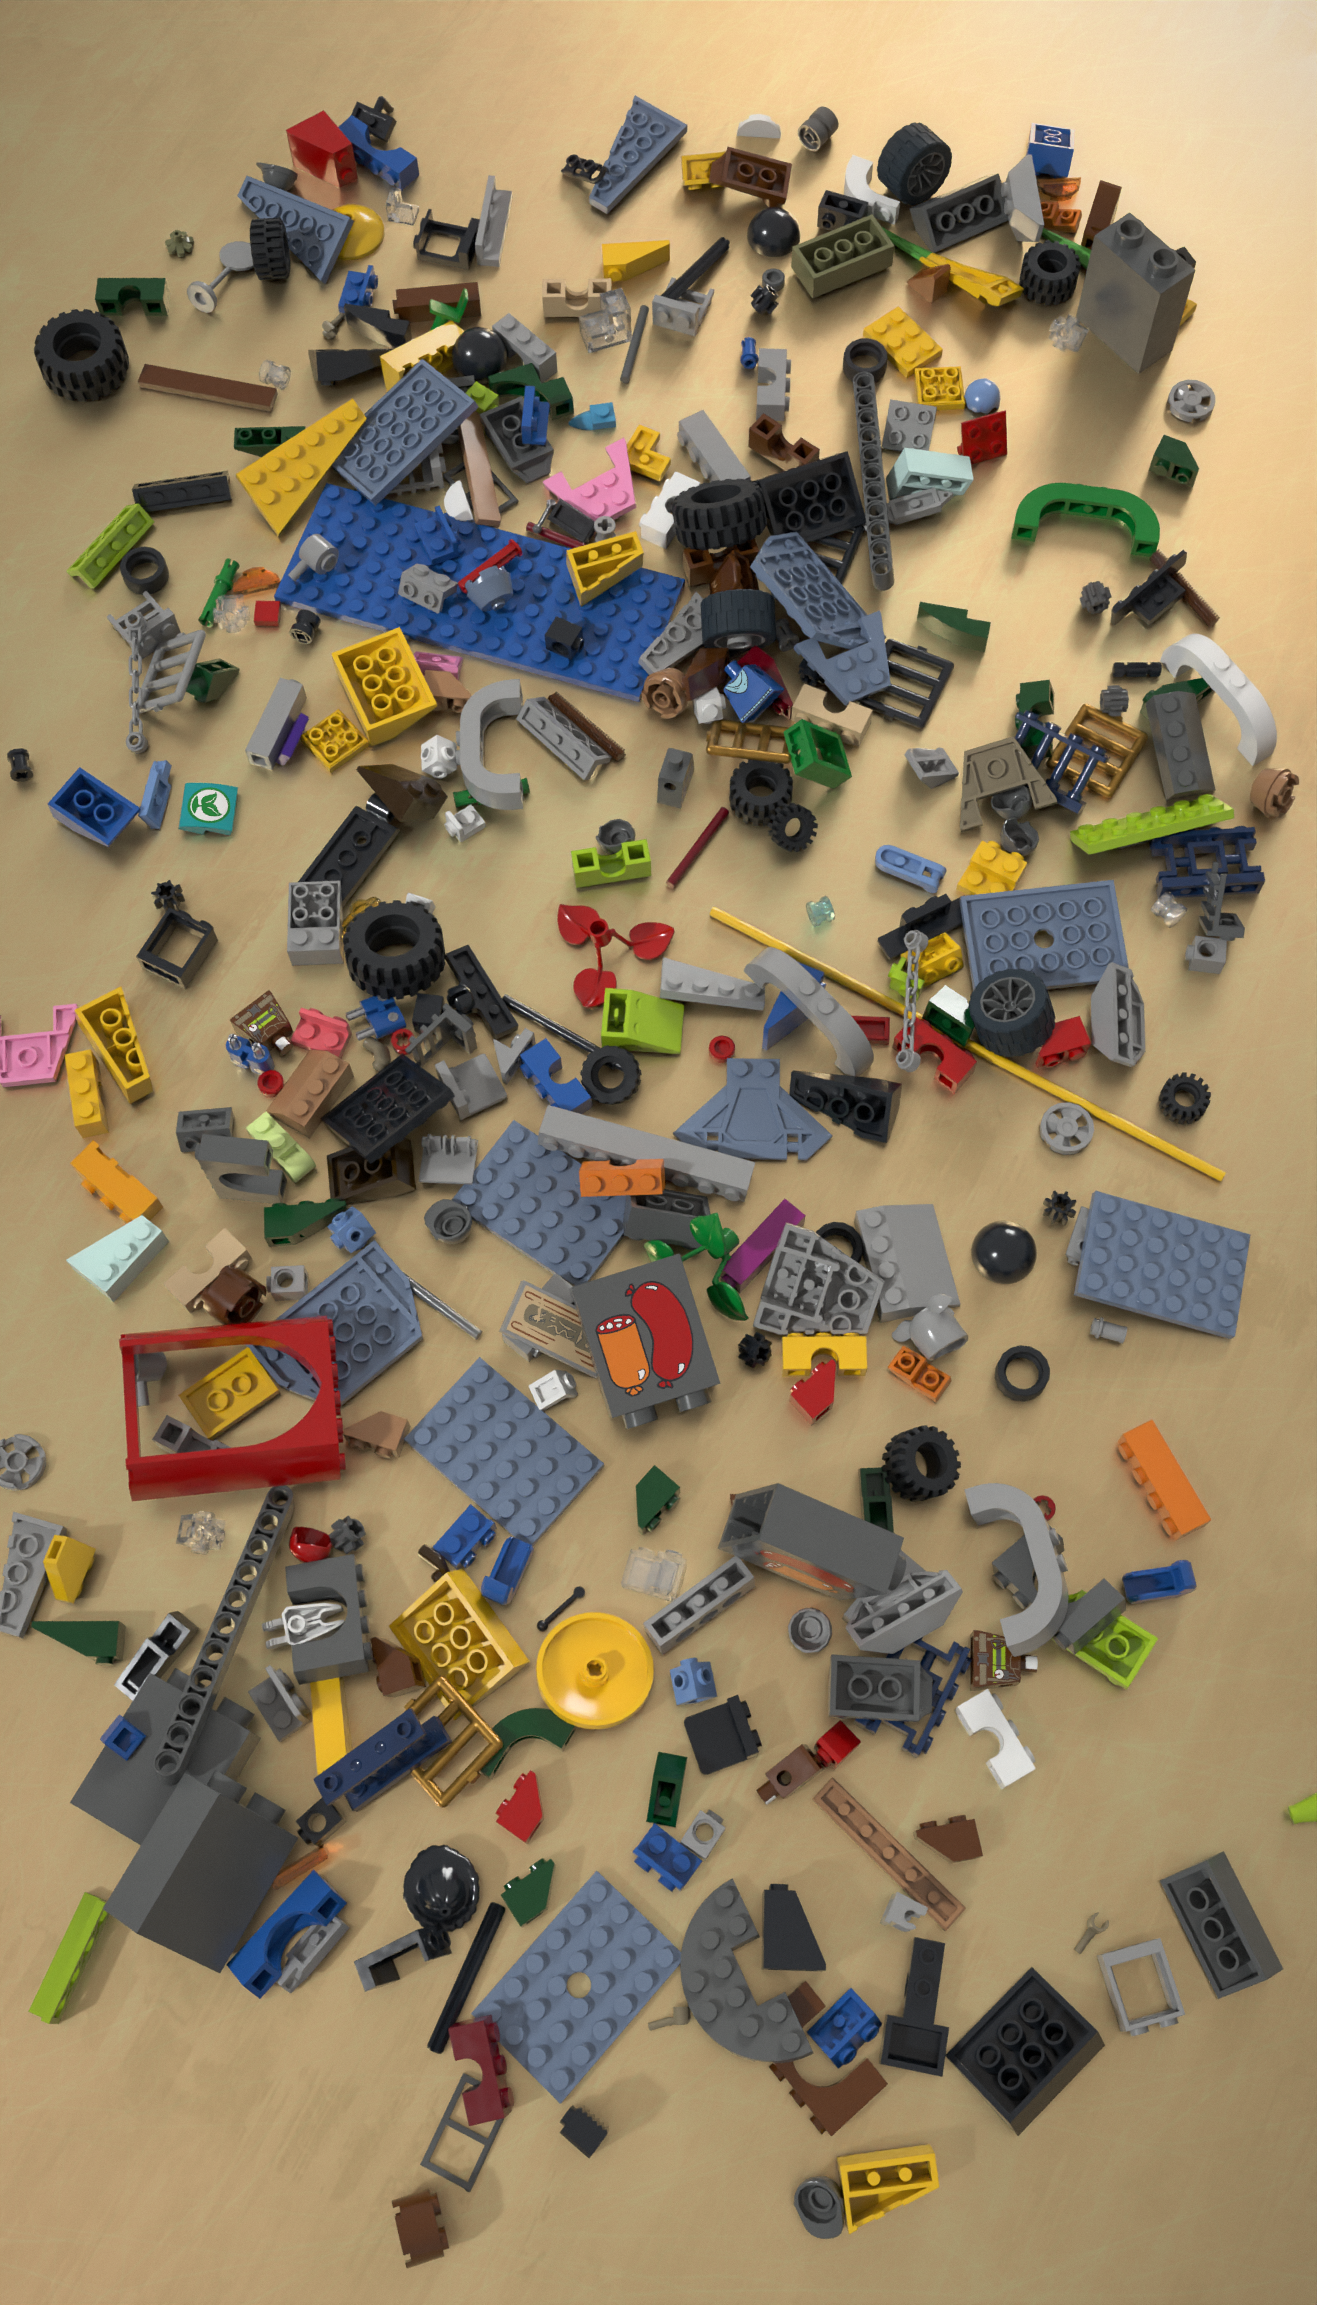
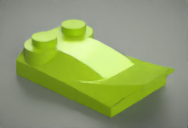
M1081 1589L1078 1593L1068 1595V1603L1079 1600L1087 1592ZM1120 1615L1077 1652L1075 1656L1107 1676L1113 1684L1128 1689L1158 1638Z

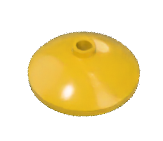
M356 204L342 205L332 209L350 217L354 221L338 259H361L379 248L384 239V225L382 219L375 211Z

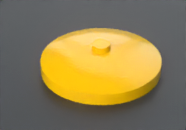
M600 1612L578 1614L569 1617L554 1627L540 1647L536 1664L538 1689L550 1710L567 1723L585 1729L614 1727L634 1716L643 1706L649 1695L654 1675L653 1658L643 1636L625 1620Z

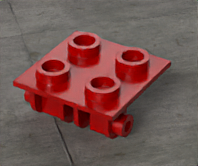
M1006 410L961 423L962 443L960 446H957V452L959 455L970 457L971 465L1007 455Z

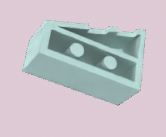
M914 448L903 449L886 477L889 501L933 487L939 491L953 492V496L964 495L974 480L970 457Z
M141 1215L68 1258L66 1261L75 1272L114 1302L165 1247L169 1240L161 1229Z

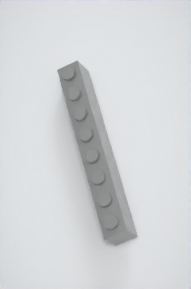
M550 1105L547 1106L538 1135V1145H542L547 1150H560L576 1158L585 1157L594 1161L610 1160V1165L614 1166L632 1165L638 1159H664L665 1180L671 1181L680 1187L689 1186L697 1188L705 1194L715 1193L722 1195L730 1201L740 1200L745 1202L755 1162Z

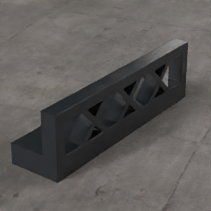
M228 470L134 484L132 488L135 504L139 503L146 512L232 499L228 482Z

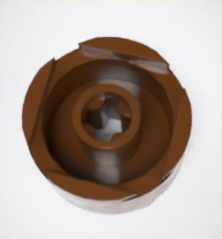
M226 1265L222 1268L212 1286L204 1289L201 1294V1300L204 1302V1311L222 1325L249 1323L260 1312L263 1306L260 1299L262 1294L266 1297L267 1290L264 1285L242 1269Z
M426 2189L392 2200L393 2208L398 2206L400 2208V2212L395 2214V2221L403 2255L410 2254L411 2259L405 2261L406 2268L408 2269L444 2257L443 2250L449 2249L445 2226L438 2228L436 2216L441 2215L437 2193L430 2194V2190Z

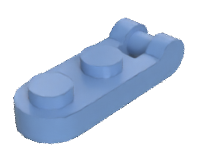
M883 845L877 850L875 856V864L878 869L921 886L929 893L937 892L940 886L939 880L944 878L947 871L944 866L892 845ZM924 871L929 872L931 876L923 875Z

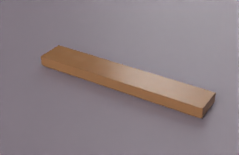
M474 411L457 428L475 521L478 525L499 527L501 518L482 423L480 421V413Z
M833 1777L812 1798V1801L914 1901L928 1907L926 1913L944 1931H947L966 1909Z

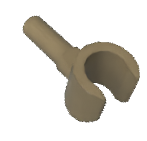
M340 313L331 322H323L322 328L324 331L322 334L327 339L332 340L336 337L338 333L336 326L345 318V314Z
M1099 1912L1093 1914L1087 1920L1088 1929L1074 1949L1079 1954L1083 1952L1096 1934L1105 1931L1109 1926L1108 1920L1103 1923L1101 1928L1095 1925L1094 1919Z
M673 2007V2017L648 2023L649 2030L652 2031L665 2026L688 2024L690 2021V2008Z

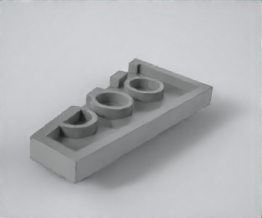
M697 592L691 597L689 603L686 606L684 605L679 611L676 618L665 627L664 632L640 656L638 663L649 675L665 668H673L705 646L702 643L700 607L703 598Z
M663 957L660 998L754 1010L764 1009L765 987L761 989L756 983Z
M13 1512L12 1522L14 1525L12 1535H9L7 1548H9L7 1564H4L2 1576L5 1578L3 1589L0 1591V1632L23 1639L48 1579L43 1560L53 1536H65L67 1528Z

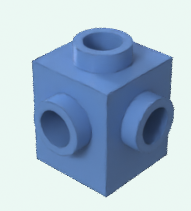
M353 1206L347 1211L336 1215L332 1223L327 1226L333 1234L330 1236V1239L339 1250L345 1248L350 1253L363 1248L367 1240L376 1234V1231L364 1215Z
M689 1658L680 1661L681 1666L670 1670L677 1705L697 1704L717 1697L710 1661L698 1662L697 1658Z

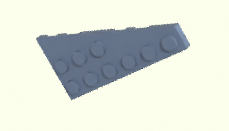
M635 95L632 107L628 110L626 120L623 126L620 127L611 147L610 156L603 165L609 169V173H605L602 181L594 185L589 196V203L608 214L687 133V124Z

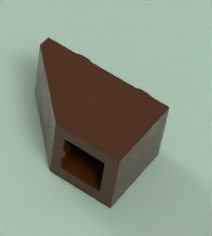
M379 1637L370 1638L373 1653L372 1661L376 1664L378 1671L376 1682L383 1696L395 1698L426 1687L419 1658L387 1639Z
M966 1815L948 1818L949 1824L937 1826V1821L919 1824L920 1830L913 1832L915 1840L950 1864L983 1856L975 1819L967 1820Z

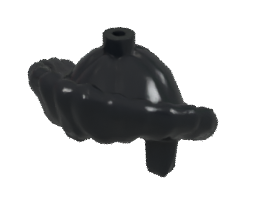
M431 1845L426 1850L420 1851L411 1863L410 1869L404 1878L403 1899L407 1903V1908L412 1917L419 1921L420 1926L425 1928L441 1924L442 1928L447 1932H453L456 1929H461L465 1923L469 1922L477 1910L476 1905L480 1898L479 1876L470 1860L460 1854L458 1850L448 1845Z

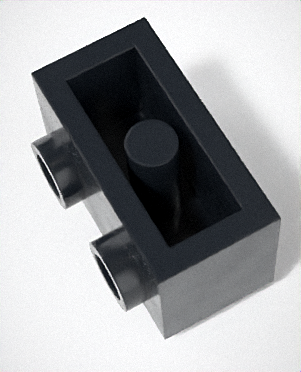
M826 190L818 206L817 227L832 231L867 217L869 202Z

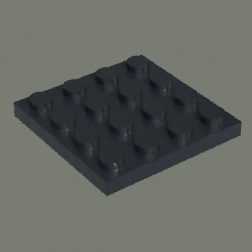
M402 1053L320 1119L328 1129L372 1164L375 1160L382 1158L385 1152L396 1143L403 1141L406 1135L416 1127L424 1124L427 1118L437 1110L444 1108L455 1095L448 1086Z

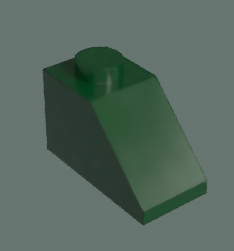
M220 658L196 663L186 692L193 695L195 700L203 703L219 699L237 676L240 668Z
M946 985L928 1001L922 1019L928 1021L932 1026L964 1047L967 1045L975 1027L969 1012L967 999Z
M658 1752L646 1822L676 1827L687 1757Z

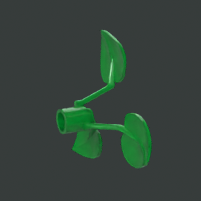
M718 1213L693 1218L690 1221V1230L695 1240L702 1246L682 1256V1262L704 1250H707L714 1259L722 1258L712 1279L713 1285L707 1288L709 1300L722 1315L738 1321L748 1320L749 1317L745 1313L743 1302L737 1291L729 1284L719 1282V1277L727 1261L731 1259L729 1253L739 1245L738 1236L729 1228L722 1229ZM650 1240L644 1244L651 1262L674 1255L671 1247L662 1241Z

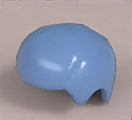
M983 378L969 384L964 398L968 409L971 411L989 414L993 408H999L1001 395L995 382Z

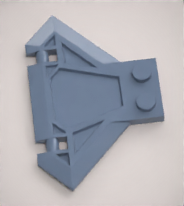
M727 1058V1085L673 1132V1135L680 1142L742 1159L787 1160V1152H798V1160H808L832 1138V1135L780 1086V1059ZM707 1136H718V1140H707ZM787 1137L798 1138V1142H787Z

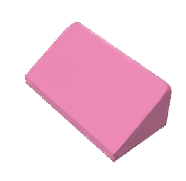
M418 651L414 653L415 660L423 676H425V670L448 671L459 681L463 663L462 657Z

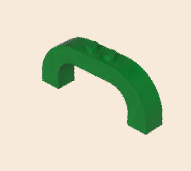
M1051 483L1034 489L1023 498L1016 511L1011 539L1035 542L1039 522L1051 514L1060 513L1107 519L1119 522L1128 529L1132 538L1131 555L1151 557L1156 552L1159 544L1160 526L1152 508L1141 498L1129 492L1083 484Z

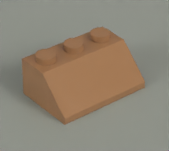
M310 1049L265 1112L310 1139L322 1122L320 1118L330 1111L354 1077L350 1064L328 1051Z

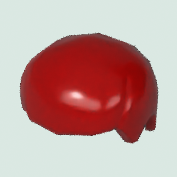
M294 1527L289 1539V1549L296 1559L307 1563L327 1559L332 1550V1543L329 1535L325 1532L308 1527Z

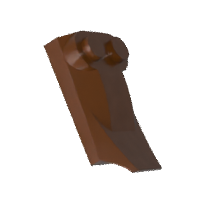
M727 147L726 152L712 162L709 183L762 198L764 204L768 207H781L783 204L785 205L792 164Z

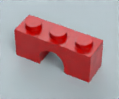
M916 1017L913 1051L919 1055L929 1053L939 1058L941 1064L936 1068L934 1079L955 1094L973 1074L977 1061L970 1052L961 1050L954 1045L947 1035L939 1034L935 1031L928 1021ZM910 1027L907 1028V1035H910ZM903 1028L894 1037L892 1048L897 1052L901 1051L902 1040L904 1039ZM906 1043V1049H910V1044Z

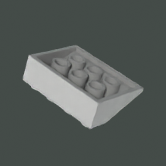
M933 1204L883 1205L856 1211L854 1224L863 1242L862 1255L865 1267L884 1281L876 1305L880 1323L915 1316L921 1310L928 1307L931 1296L937 1294H945L952 1297L949 1308L960 1307L961 1304Z

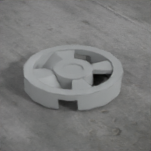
M1187 379L1178 382L1172 387L1168 396L1171 413L1178 419L1186 422H1192L1193 418H1200V421L1206 419L1211 415L1216 403L1212 388L1198 380ZM1188 385H1190L1195 391H1189ZM1209 397L1211 400L1210 405H1201L1202 398Z
M1070 1102L1051 1106L1044 1113L1040 1124L1042 1140L1044 1141L1045 1139L1046 1143L1050 1145L1051 1150L1063 1155L1076 1154L1081 1149L1087 1147L1094 1133V1124L1089 1113L1080 1105ZM1056 1110L1061 1111L1062 1118L1059 1119L1053 1112ZM1083 1115L1087 1124L1086 1126L1078 1127L1076 1120ZM1056 1132L1057 1136L1052 1140L1048 1134ZM1075 1136L1082 1142L1076 1146H1071L1070 1140Z
M22 1434L14 1435L15 1437L0 1440V1469L5 1467L7 1469L0 1476V1486L7 1490L19 1491L31 1487L41 1478L46 1467V1453L41 1444L32 1437ZM14 1443L15 1450L7 1453L4 1448ZM34 1446L39 1453V1457L29 1459L25 1453ZM26 1471L30 1475L29 1481L22 1483L21 1474Z

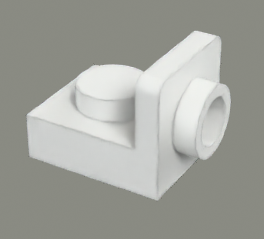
M469 805L455 815L450 811L445 813L446 823L444 825L446 830L452 837L455 835L460 842L465 841L486 827L485 821L472 805Z
M553 1370L529 1385L539 1410L542 1411L547 1410L565 1398H574L578 1395L575 1389L576 1382L567 1371Z

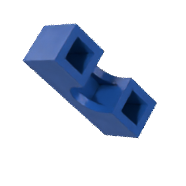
M547 1038L520 1054L521 1065L519 1068L526 1079L531 1078L534 1081L536 1092L542 1099L547 1098L551 1104L550 1106L583 1114L592 1108L591 1096L577 1078L565 1084L555 1083L551 1079L554 1073L562 1069L561 1057Z

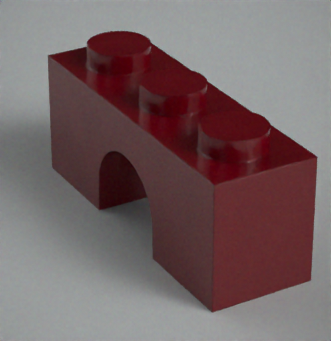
M491 2014L456 2022L448 2028L455 2061L472 2059L479 2064L483 2075L481 2084L470 2086L462 2093L468 2125L473 2126L503 2119L512 2111L514 2097L512 2089L507 2087L504 2074L507 2073V2064L504 2055H500L497 2042L500 2041V2032L496 2022H493Z

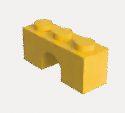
M91 1049L65 1054L75 1128L82 1138L109 1133L106 1109L102 1104L98 1086L102 1085L97 1058Z
M790 1333L787 1337H782V1377L810 1376L811 1361L819 1355H827L834 1359L837 1364V1376L866 1375V1336H859L858 1333H845L843 1336L818 1333L815 1337H804L802 1333Z

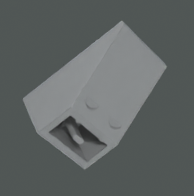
M341 881L289 883L287 953L292 966L344 964Z

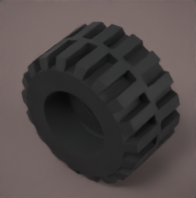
M280 217L252 219L250 225V246L255 273L259 280L288 278L290 273V252L284 222Z
M1045 241L1043 244L1041 242L1036 243L1035 247L1031 246L1028 249V252L1024 255L1019 279L1020 286L1024 288L1023 294H1028V299L1036 300L1035 303L1038 304L1045 303V305H1050V303H1054V305H1057L1060 301L1065 302L1068 300V297L1073 295L1080 271V258L1078 255H1075L1073 248L1069 249V245L1065 243L1063 245L1059 244L1058 241L1054 243Z
M748 759V763L743 761L739 764V769H734L733 776L730 778V806L732 811L735 810V815L738 818L743 817V822L746 824L750 821L753 822V826H758V823L768 826V822H773V819L770 818L771 814L775 816L778 814L775 809L777 807L783 809L782 804L790 805L792 802L793 779L790 777L788 768L783 769V763ZM757 786H763L771 789L773 793L765 797H759L751 794L749 790Z
M924 1425L901 1432L891 1438L892 1442L887 1443L885 1446L888 1452L882 1455V1460L885 1461L882 1470L887 1473L888 1477L885 1480L887 1484L891 1483L893 1485L891 1489L894 1493L900 1492L901 1498H910V1501L917 1502L944 1495L956 1485L954 1480H958L960 1475L957 1469L961 1468V1462L957 1461V1456L960 1455L959 1451L953 1448L954 1441L946 1438L947 1433L944 1431L938 1432L937 1427ZM917 1451L926 1461V1477L919 1471L916 1465L915 1456Z

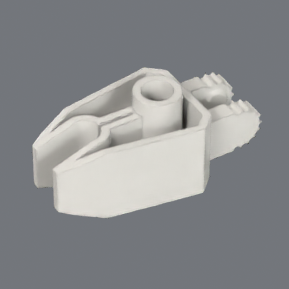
M318 1603L286 1607L282 1613V1618L262 1624L264 1632L285 1628L286 1633L285 1636L272 1638L267 1641L266 1648L274 1649L286 1645L291 1646L322 1640L332 1636L342 1627L345 1620L325 1623V1619L331 1615L343 1612L342 1606Z

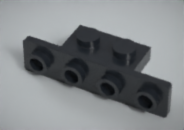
M1183 549L1177 555L1173 554L1170 556L1160 570H1154L1146 582L1135 586L1125 600L1118 601L1111 610V623L1116 625L1128 613L1133 611L1147 625H1151L1185 595L1186 590L1171 577L1186 564L1187 552Z
M947 894L940 897L934 896L918 908L911 907L901 915L899 928L878 938L877 942L887 958L893 960L901 956L900 954L908 951L904 938L909 931L918 930L930 940L963 925L959 902L960 897L951 901Z

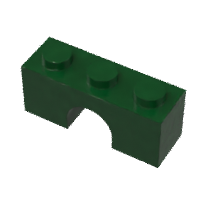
M98 278L95 302L99 313L105 316H123L125 306L131 302H141L145 316H168L170 291L166 278Z
M1050 679L1020 683V693L1016 694V705L1019 712L1024 713L1025 710H1029L1037 714L1039 718L1044 715L1054 714L1055 693ZM1015 718L1016 729L1019 730L1023 721ZM1031 726L1021 746L1030 760L1045 734ZM1053 740L1044 758L1053 757Z

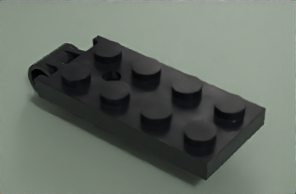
M376 793L369 798L366 804V811L358 806L353 808L298 881H341L342 908L400 832L398 828L389 824L395 816ZM361 838L367 840L364 844H358L357 841Z

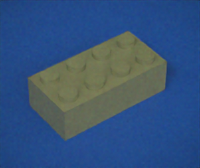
M872 214L793 246L791 267L813 299L891 267L894 244Z

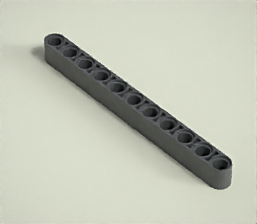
M860 372L853 378L870 568L874 587L877 590L885 591L894 585L895 579L877 399L873 375L869 372Z
M286 1485L272 1487L267 1493L155 1755L153 1765L156 1777L160 1784L164 1786H173L179 1783L187 1769L294 1512V1500L292 1490ZM278 1500L287 1501L283 1505L275 1504V1502ZM269 1524L276 1525V1528L272 1530L264 1529ZM263 1549L266 1551L262 1555L253 1554L256 1550ZM246 1575L256 1576L253 1580L245 1581L242 1579ZM237 1600L245 1602L240 1607L231 1606ZM227 1626L234 1628L233 1631L227 1634L220 1632L222 1628ZM214 1653L223 1655L215 1661L208 1659ZM202 1680L211 1681V1684L205 1688L197 1686ZM197 1707L200 1709L195 1715L185 1714L189 1708ZM179 1735L188 1736L184 1743L176 1744L173 1742ZM168 1763L176 1765L175 1769L171 1772L161 1771L162 1767Z

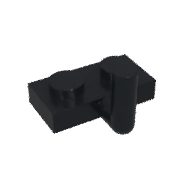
M383 96L378 97L374 108L357 101L351 115L368 125L370 135L388 142L397 121L381 112L384 109L388 114H391L394 111V107Z

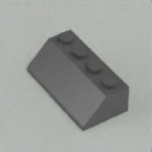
M999 173L985 175L909 208L916 232L931 252L935 253L1008 221V214L1004 213L1005 197L1001 195L1002 183Z
M1175 691L1154 695L1145 704L1166 801L1216 791L1195 693Z
M1224 1851L1160 1880L1218 1999L1268 1980L1283 1970Z

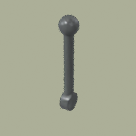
M547 500V508L538 524L533 526L534 533L539 534L542 531L541 526L550 510L554 509L556 505L555 500Z

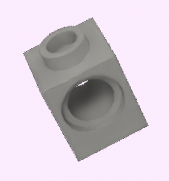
M1195 936L1192 944L1187 945L1185 960H1189V970L1220 974L1226 963L1227 941L1219 938ZM1200 952L1207 953L1210 957H1205Z
M305 1266L271 1267V1276L266 1278L267 1292H271L275 1301L300 1300L308 1294V1272ZM284 1280H293V1283L289 1287H281V1284Z
M700 1810L680 1843L706 1861L725 1831L726 1827L721 1825L723 1819L711 1810H708L707 1813ZM705 1824L712 1828L713 1837L709 1841H701L697 1838L696 1830L700 1825Z

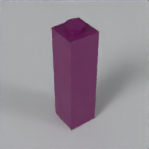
M784 1199L731 1255V1259L727 1261L720 1275L721 1282L729 1284L741 1293L773 1259L785 1223L802 1227L805 1223L806 1215L788 1200Z

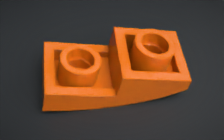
M1040 202L1045 228L1077 233L1082 219L1081 209H1059L1058 202Z
M904 1345L888 1366V1369L897 1377L936 1403L952 1381L951 1376L928 1364L926 1358Z

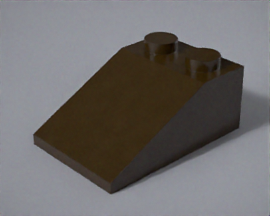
M394 764L358 766L356 769L399 822L434 819L448 798L441 789V785L434 781V779Z
M407 1138L396 1143L385 1152L382 1158L375 1160L372 1164L351 1147L327 1155L330 1199H340L349 1204L392 1198L416 1189L411 1140Z

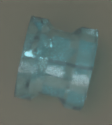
M827 896L821 897L818 902L810 901L806 903L807 914L814 927L821 925L822 921L830 922L835 920L834 909Z

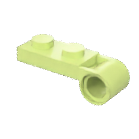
M267 1112L263 1113L246 1127V1130L254 1139L269 1141L273 1149L272 1158L294 1183L298 1182L316 1167L315 1162L307 1152Z

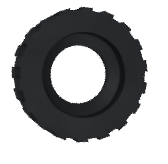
M609 1045L602 1048L598 1047L593 1053L588 1054V1058L582 1064L583 1068L580 1075L582 1076L581 1083L591 1098L609 1105L621 1104L623 1101L632 1098L631 1096L638 1090V1085L641 1083L640 1075H642L639 1063L634 1058L635 1056L623 1048ZM615 1062L622 1067L624 1078L619 1086L606 1088L600 1083L598 1073L605 1063Z

